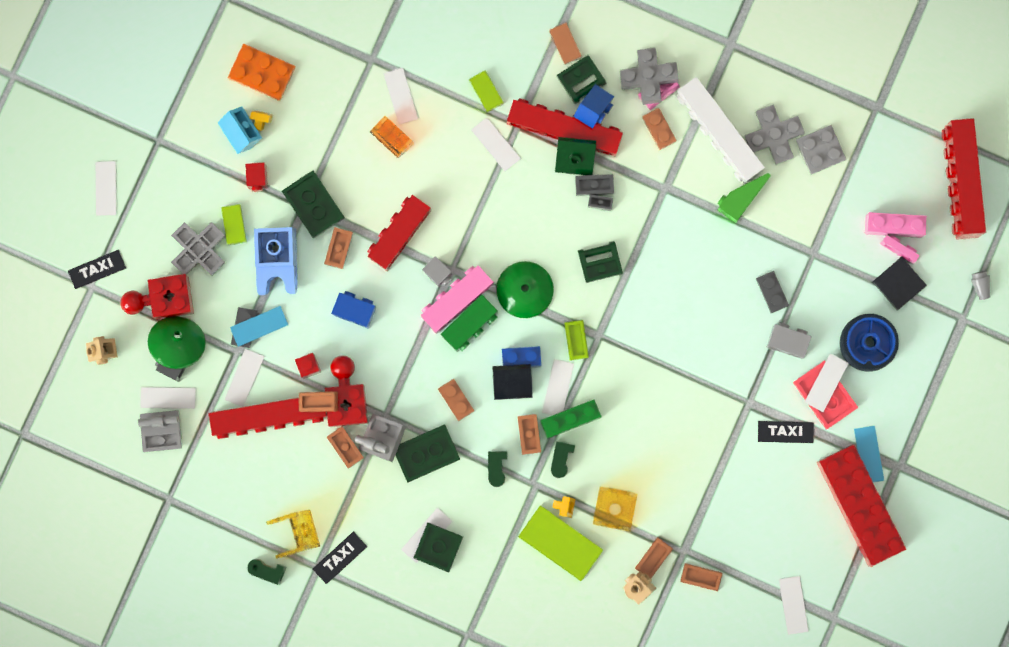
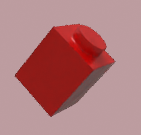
M264 162L245 164L246 185L248 189H252V192H261L263 188H268L266 164Z
M314 353L295 359L301 378L305 379L321 373Z

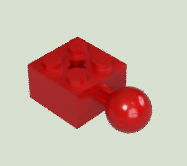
M186 274L147 280L148 295H142L138 291L131 290L124 293L120 300L122 310L130 315H136L145 306H151L152 316L156 320L194 314L189 276ZM169 293L175 295V297H172V301L167 299Z
M337 356L331 362L330 369L333 376L338 379L339 386L325 388V392H338V411L327 412L328 427L368 424L365 385H350V377L355 371V364L348 356ZM345 401L351 404L347 411L342 408Z

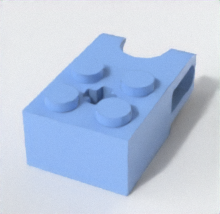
M296 228L254 229L257 293L259 295L268 294L271 281L274 278L280 277L284 281L286 292L296 294L298 291ZM275 243L279 245V250L277 252L275 250H272V247L275 246Z

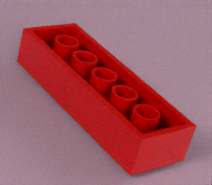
M974 118L951 120L942 129V140L946 142L944 158L948 161L946 177L950 180L948 196L952 199V205H950V215L954 218L952 234L955 235L956 240L979 238L986 233L975 121Z
M854 444L816 462L868 567H873L907 550Z

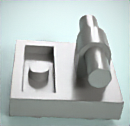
M179 410L139 414L138 426L141 427L142 450L144 453L182 449Z
M372 414L364 436L356 435L355 442L360 444L359 450L393 463L407 426Z

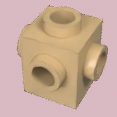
M104 336L93 338L92 342L86 343L88 361L102 365L107 364L108 360L118 357L115 338L105 339Z
M641 571L636 575L632 573L625 580L627 584L623 587L627 597L634 600L638 605L657 589L651 583V578Z

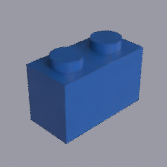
M595 84L582 100L573 117L593 129L597 123H602L606 114L612 109L613 104L611 102L614 96Z
M345 291L344 294L339 292L331 314L351 323L369 328L376 310V306L373 305L374 301L367 298L359 300L355 298V294Z
M540 346L502 349L503 366L531 364V368L541 367Z

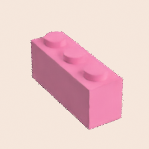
M869 212L865 216V235L922 238L926 235L927 216Z

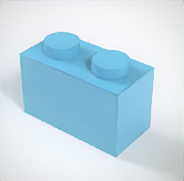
M243 107L228 111L218 121L219 126L237 154L250 150L262 139Z

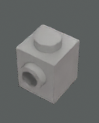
M436 256L422 269L423 273L438 288L441 285L445 287L452 280L450 277L452 272Z

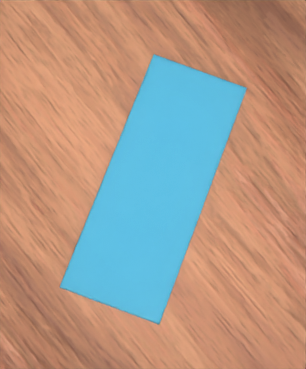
M278 306L234 325L230 329L239 347L287 326L288 323L281 306Z
M875 426L854 429L858 454L872 481H884Z

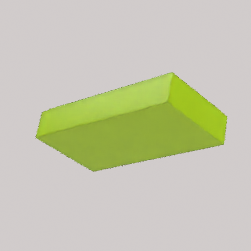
M486 70L469 79L487 113L504 104Z
M241 205L221 207L227 245L247 242Z
M584 321L564 322L570 361L589 358Z

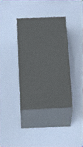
M590 194L588 208L605 211L612 210L613 198Z

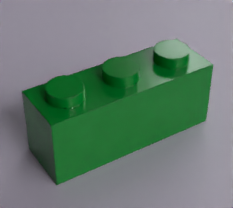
M481 295L440 335L456 352L459 350L463 352L470 345L468 341L472 337L477 338L484 331L482 328L487 323L491 325L498 318L496 316L498 310Z
M595 399L542 419L540 422L547 439L598 420L601 418V414Z

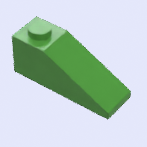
M767 173L731 191L727 196L723 194L717 203L720 205L717 210L736 223L771 175Z

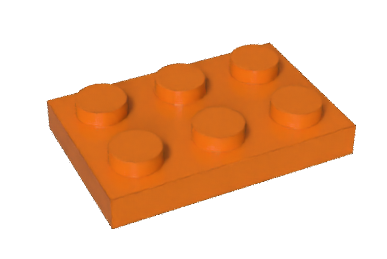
M243 43L228 75V79L280 101L296 67Z

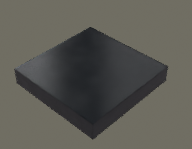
M900 257L872 281L897 311L927 286L903 257Z
M531 364L492 366L494 400L533 398Z

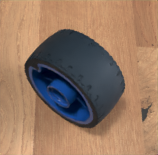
M862 314L853 318L846 324L840 336V350L843 358L855 369L865 372L877 371L886 367L895 358L899 347V337L895 327L885 317L877 314ZM867 337H871L874 340L875 344L873 347L866 345L865 340Z

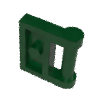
M589 55L556 76L574 104L580 102L579 99L587 95L595 84L601 87L607 84ZM593 75L596 77L595 81L578 92H574V87Z
M615 241L609 242L608 245L588 250H577L586 283L623 274ZM607 252L612 253V257L588 263L586 261L587 257Z

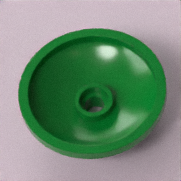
M521 261L510 265L502 272L498 279L496 290L499 303L503 309L512 316L525 319L536 317L548 308L553 298L554 286L549 273L542 266L534 262ZM527 285L529 290L524 292L521 287Z
M172 316L158 321L151 328L147 345L151 356L159 364L172 369H183L199 361L205 351L206 340L202 329L194 321L185 317Z

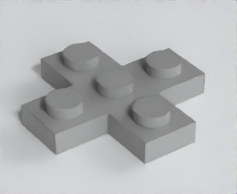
M656 47L637 50L638 67L620 70L622 90L641 88L643 105L662 102L660 85L679 82L677 63L658 64Z
M774 104L757 110L755 113L761 129L744 136L748 146L754 153L769 148L775 165L793 159L794 156L788 140L805 134L799 116L780 122Z
M185 222L171 235L184 248L171 261L182 274L187 275L199 263L213 276L225 264L212 250L225 235L212 222L199 235Z

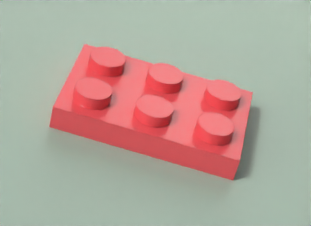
M825 360L793 382L804 400H806L826 362ZM840 381L824 412L809 405L826 430L858 408Z

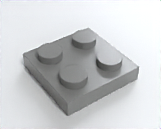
M832 125L796 139L810 175L847 160Z

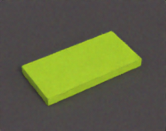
M541 505L518 536L580 581L583 580L603 551L602 548Z

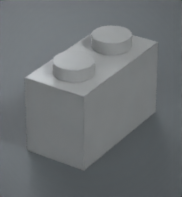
M781 322L778 325L774 324L766 348L804 359L812 337L807 335L808 331L799 328L795 331L789 329V325Z

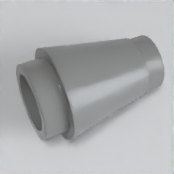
M987 271L971 274V282L979 300L991 298L990 275H987Z

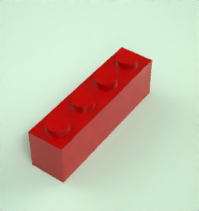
M413 194L410 198H405L401 204L403 207L401 211L394 213L390 219V226L383 228L378 236L380 237L379 241L376 244L373 243L367 250L369 253L367 257L385 271L389 270L432 211L431 207Z

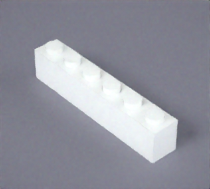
M697 77L678 89V101L682 106L686 105L689 109L688 114L692 120H697L701 125L699 127L701 132L705 136L708 135L710 137L713 148L722 153V159L728 167L731 165L735 170L734 175L739 182L743 181L746 184L764 170L763 164Z

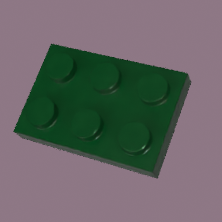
M314 170L282 190V193L313 239L345 218Z
M445 424L401 443L395 455L407 483L461 460Z

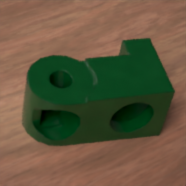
M556 441L551 465V473L555 478H563L567 474L566 462L568 452L574 453L575 445Z
M507 451L488 452V480L493 487H501L505 483V475L502 472V460H507Z
M253 559L247 565L249 574L276 585L281 584L287 568L281 564H277L276 568L266 565L260 559Z

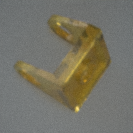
M599 487L592 525L631 532L638 494L615 488ZM612 504L620 506L619 514L613 515L610 513L609 508Z
M310 509L266 521L267 525L290 520L296 542V549L275 555L276 559L321 547Z

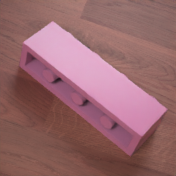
M479 265L477 267H470L465 272L466 276L462 280L459 278L450 285L452 288L447 293L443 291L436 297L438 301L433 305L429 303L421 310L423 314L420 316L436 334L494 285V282Z

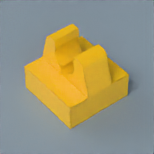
M256 110L251 111L250 119L255 120L254 126L260 131L264 130L265 122L270 123L273 114Z
M563 496L562 502L554 500L552 508L560 509L559 515L572 518L576 499Z

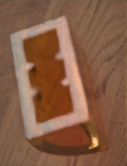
M386 116L370 131L397 158L401 157L414 144Z

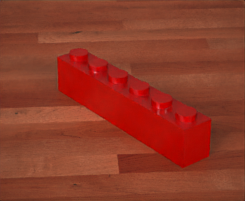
M520 98L518 101L513 99L507 118V125L558 140V137L596 141V152L616 157L623 132H620V129L617 127L609 126V128L601 126L602 124L597 123L592 129L577 118L565 115V112L555 109L553 112L547 110V107L544 105H530L529 101Z
M299 398L208 413L212 436H217V439L229 438V434L236 433V436L248 435V431L255 430V433L266 432L269 427H274L275 430L284 429L287 424H293L294 427L305 425L304 421L312 420V423L324 422L323 418H327V412H299Z

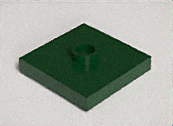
M558 137L555 172L585 176L593 175L596 141Z
M427 522L413 558L450 572L464 536Z

